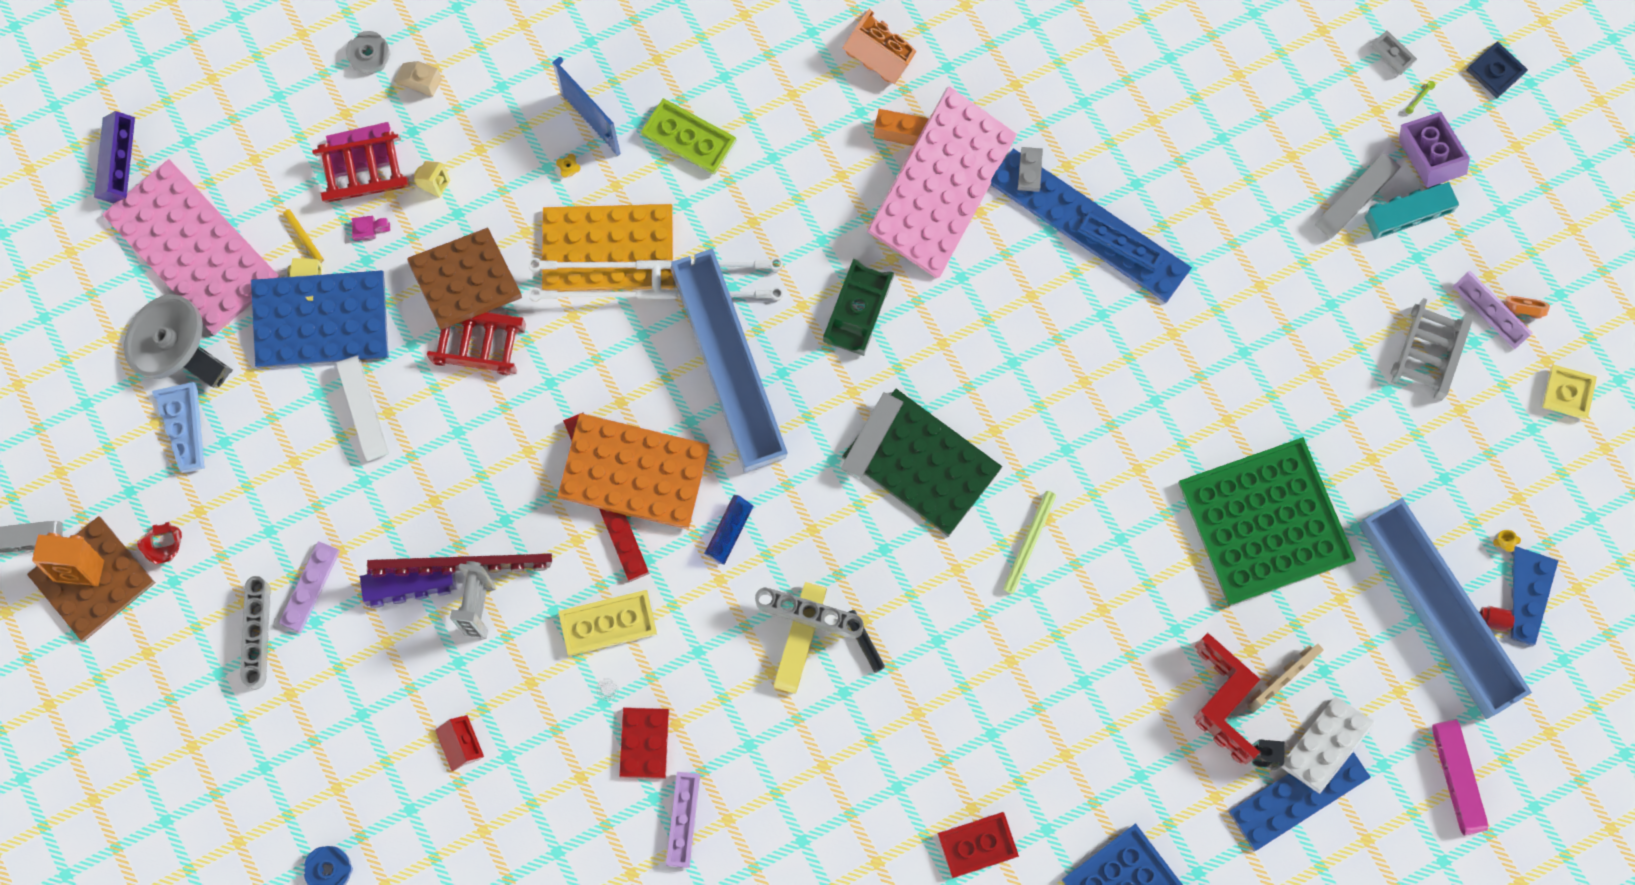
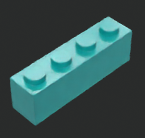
M1450 182L1440 183L1424 191H1421V189L1409 193V196L1403 198L1401 196L1394 197L1389 200V203L1383 205L1381 203L1374 204L1369 207L1364 218L1374 240L1454 213L1460 204Z

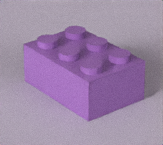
M1442 112L1401 124L1399 143L1426 188L1467 175L1470 157Z

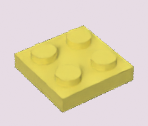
M1553 364L1550 368L1542 408L1586 420L1589 417L1597 376Z

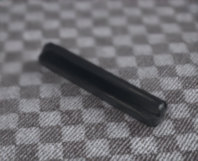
M855 610L848 611L850 613L857 615ZM856 622L848 623L853 632L860 628ZM863 626V632L856 640L872 670L877 673L882 671L885 665Z

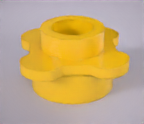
M568 154L567 157L556 160V166L560 168L562 177L573 176L581 170L574 154Z
M1512 530L1500 531L1498 539L1493 540L1495 547H1501L1506 552H1513L1514 547L1521 543V538Z

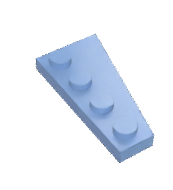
M191 382L153 390L152 393L157 400L160 416L163 417L166 426L165 430L170 437L171 447L179 470L186 473L205 469L197 384Z

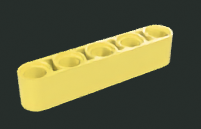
M805 582L800 597L823 604L827 588ZM807 608L803 611V615L807 618H812L816 614L812 608ZM795 621L792 622L774 688L796 694L815 633V627Z

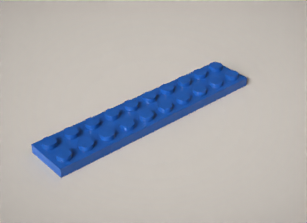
M1014 148L995 171L991 179V186L1165 303L1170 300L1191 271L1192 267L1043 167L1041 169L1039 192L1018 190L1021 153ZM1091 212L1166 252L1155 273L1079 233L1078 229L1087 213Z

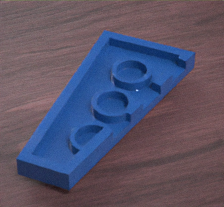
M1515 546L1512 552L1513 588L1511 589V598H1513L1511 613L1515 617V621L1511 629V639L1534 646L1537 642L1559 560Z

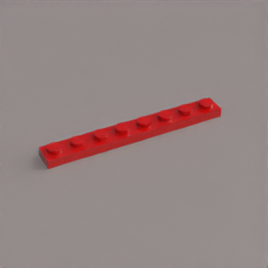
M579 414L563 420L571 442ZM599 508L628 582L649 575V570L626 515Z

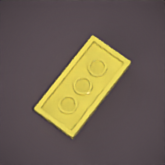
M647 590L558 611L568 656L658 635Z

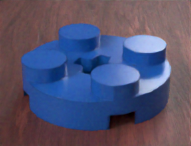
M322 846L314 849L307 856L304 864V878L308 885H346L353 871L350 858L346 852L334 846ZM324 864L328 866L333 865V873L331 875H323Z

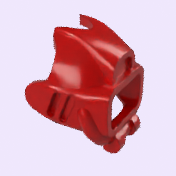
M165 522L162 525H152L153 530L137 541L138 549L147 560L154 564L172 561L179 551L182 531L176 526H171L170 522ZM172 532L174 539L172 545L154 548V536Z

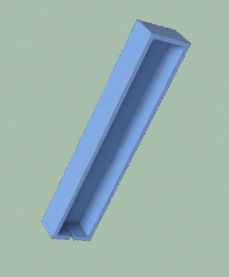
M713 248L694 254L693 266H691L690 256L672 261V275L744 473L786 459L788 455L787 449Z
M1403 498L1371 515L1358 525L1486 720L1532 693Z

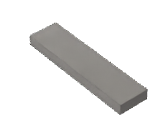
M885 392L882 393L841 466L843 471L861 480L902 407L903 401Z

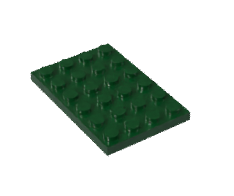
M896 388L891 396L903 401V405L864 475L946 536L950 537L1003 466ZM857 438L853 441V443L842 455V458L844 460L848 456Z

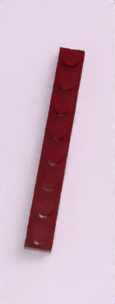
M552 553L367 560L366 574H372V577H384L389 573H395V576H408L409 573L416 572L423 576L431 575L432 572H442L444 575L455 574L456 571H461L459 564H466L467 561L480 563V566L488 570L489 573H498L502 571L501 569H511V572H522L524 568H533L534 571H545L552 564Z

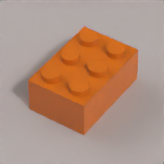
M51 532L47 533V535L38 534L32 562L52 581L99 586L104 560L83 537L78 535L61 537V535Z

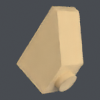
M413 61L402 64L394 82L433 97L442 78L438 68L420 61Z

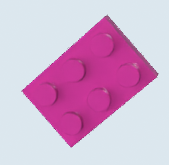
M389 122L327 135L326 141L330 146L382 137L381 133L391 131ZM386 144L373 146L377 168L389 166ZM364 148L351 150L356 173L367 171L368 165ZM343 152L330 154L334 177L347 175Z

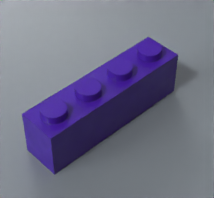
M114 111L102 118L94 198L113 204L127 198L135 117Z
M418 572L409 573L408 576H395V573L386 574L384 577H372V574L359 576L363 602L370 606V608H380L384 606V603L393 602V604L405 603L406 599L415 598L416 600L427 599L429 595L436 593L439 596L451 594L452 590H457L455 574L444 575L442 572H432L431 575L425 576L419 575Z

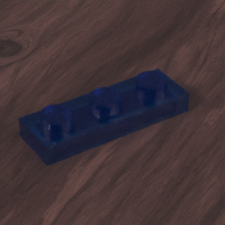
M734 494L704 554L718 564L725 565L754 505L741 496Z

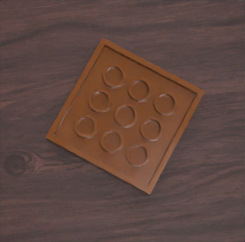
M488 227L407 258L410 269L440 330L522 299V294Z
M100 516L96 517L75 534L83 537L104 560L99 586L54 582L38 566L27 573L28 577L82 642H85L156 583Z

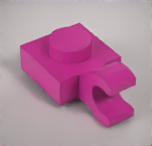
M373 215L351 218L352 238L354 241L376 239L377 232L391 231L390 222H388L387 218H380L376 221Z

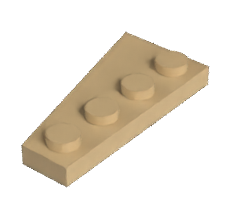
M1319 643L1313 648L1308 645L1299 653L1302 656L1301 659L1297 662L1291 660L1283 668L1285 670L1283 675L1279 677L1276 674L1266 683L1269 687L1264 692L1259 689L1250 697L1252 702L1247 707L1253 713L1256 712L1320 655L1324 649Z

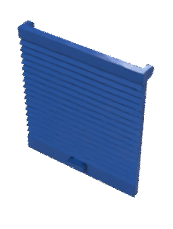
M558 57L552 64L561 96L578 111V114H581V117L589 123V126H592V129L600 135V138H603V141L619 156L621 152L614 122L561 66L563 58Z

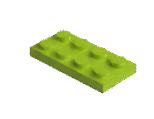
M662 98L641 131L643 137L713 175L717 173L737 141L735 136Z

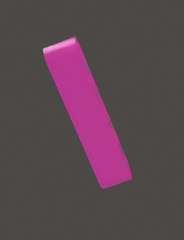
M1453 719L1433 724V737L1461 833L1466 836L1488 831L1487 817L1458 720Z

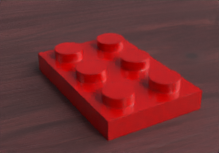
M623 707L620 778L666 779L669 709Z
M1004 812L937 833L952 879L1019 857Z

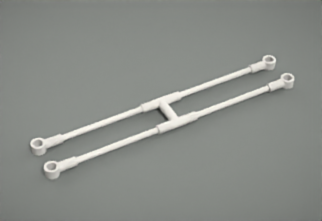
M774 257L771 260H755L754 262H718L720 267H754V269H771L774 272H779L783 266V261L779 257ZM531 258L528 263L530 271L535 273L541 269L557 268L652 269V290H637V292H557V290L546 291L534 287L528 293L529 299L532 302H538L541 299H557V297H637V299H676V297H680L679 292H676V290H661V269H671V260L557 262L540 261L538 258ZM533 262L539 263V266L537 268H533L531 264ZM779 262L780 266L776 268L772 263ZM774 287L772 290L729 291L731 297L771 298L773 301H780L784 294L783 289L780 287ZM779 291L781 296L775 297L773 292ZM533 292H538L539 296L537 298H533L531 294Z

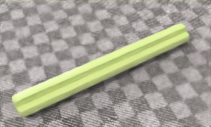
M1045 491L1004 584L1003 590L1010 594H1013L1017 588L1056 499V494L1051 491Z

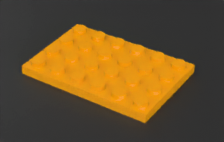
M672 204L543 207L542 261L636 262L637 260H673ZM542 269V290L652 289V269ZM661 269V289L674 288V277L671 269Z

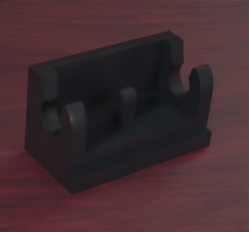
M198 346L192 358L183 367L213 388L216 385L220 387L233 371L232 368L200 346Z
M1259 739L1252 744L1261 753L1260 759L1263 760L1262 762L1253 761V765L1270 768L1273 771L1284 765L1285 741Z

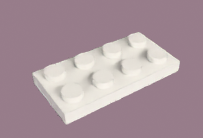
M1335 696L1284 759V765L1281 768L1320 794L1374 726V721Z

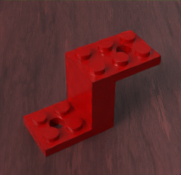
M1207 632L1194 646L1197 649L1196 652L1202 659L1211 661L1215 665L1214 669L1220 675H1226L1229 678L1193 718L1196 720L1195 724L1202 731H1208L1214 736L1213 740L1222 748L1226 747L1232 752L1230 755L1235 761L1240 764L1243 762L1246 765L1255 759L1260 752L1230 726L1225 719L1261 679Z

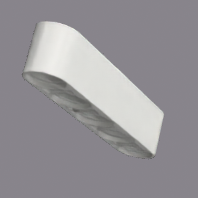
M357 355L336 362L363 453L366 460L371 461L389 455V450L362 363Z

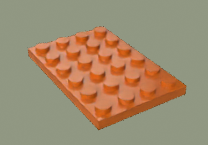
M579 413L557 498L689 530L710 444Z

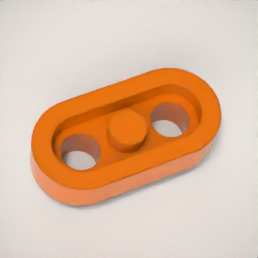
M1507 296L1504 303L1514 315H1520V313L1527 314L1537 319L1547 316L1550 305L1544 301L1518 296Z

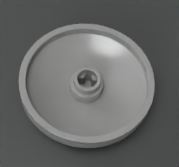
M173 294L155 298L141 308L131 321L124 341V354L131 369L149 379H162L182 369L196 352L201 340L203 324L198 308L186 298Z

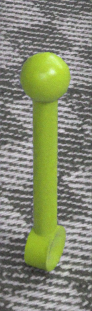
M1429 81L1426 84L1425 90L1411 106L1406 107L1405 112L1407 114L1414 112V108L1428 91L1435 88V82Z

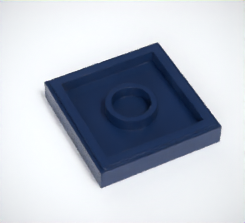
M1497 41L1473 62L1466 71L1498 99L1525 75L1528 69Z

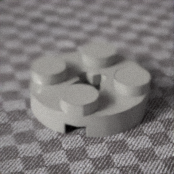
M363 31L348 42L346 56L354 70L362 73H373L382 71L385 68V64L390 57V49L386 40L380 34L374 31ZM367 48H371L373 52L369 56L363 54V52L367 51Z

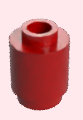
M1489 605L1481 607L1479 613L1490 629L1506 633L1508 629L1513 628L1515 617L1512 615L1511 610Z

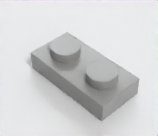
M1388 30L1370 46L1400 75L1417 61V58Z
M1021 147L1018 190L1040 191L1043 148Z

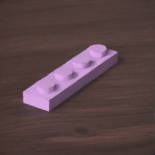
M1468 271L1452 286L1514 349L1518 348L1533 334L1471 271Z
M320 541L317 542L279 624L302 633L340 553L339 549Z
M677 772L666 866L690 868L700 774Z

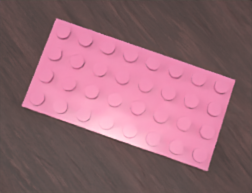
M950 86L947 87L867 232L936 279L940 278L987 192L995 171L1001 165L1013 144L1017 133Z
M170 159L127 193V198L117 201L102 214L176 295L186 298L198 308L202 317V323L213 335H216L252 304L251 280L280 278Z

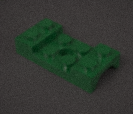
M853 258L823 335V342L865 356L880 311L892 285L894 272H879L870 269ZM856 301H861L865 304V308L857 311L852 305Z

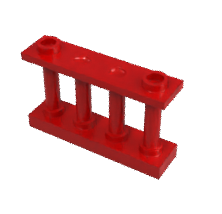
M394 131L381 133L382 137L335 146H330L329 143L317 145V149H313L312 154L316 157H322L327 182L326 192H320L322 201L330 203L411 187L409 178L407 176L403 177V174H400L394 142L401 141V136L394 134ZM386 144L392 175L389 180L382 181L378 175L373 146ZM360 148L365 150L370 175L369 183L362 185L357 181L351 151ZM343 152L349 181L347 188L339 189V186H336L330 154Z
M485 312L459 322L464 328L458 355L445 353L451 326L441 329L437 351H427V357L430 362L437 366L451 364L497 371L498 374L505 376L510 375V373L517 374V368L514 363H510L515 335L518 332L525 333L526 323L523 317ZM475 326H482L485 329L480 358L467 357L472 328H475ZM497 329L505 330L507 335L502 360H488L494 331Z

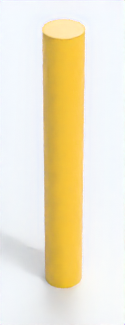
M290 209L285 210L283 215L312 258L318 259L322 263L324 258Z

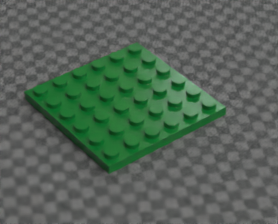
M1304 437L1178 481L1229 607L1356 561Z

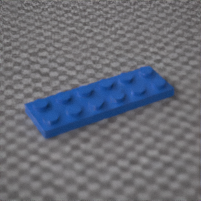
M1353 751L1320 794L1288 773L1228 813L1255 852L1370 779L1371 776Z

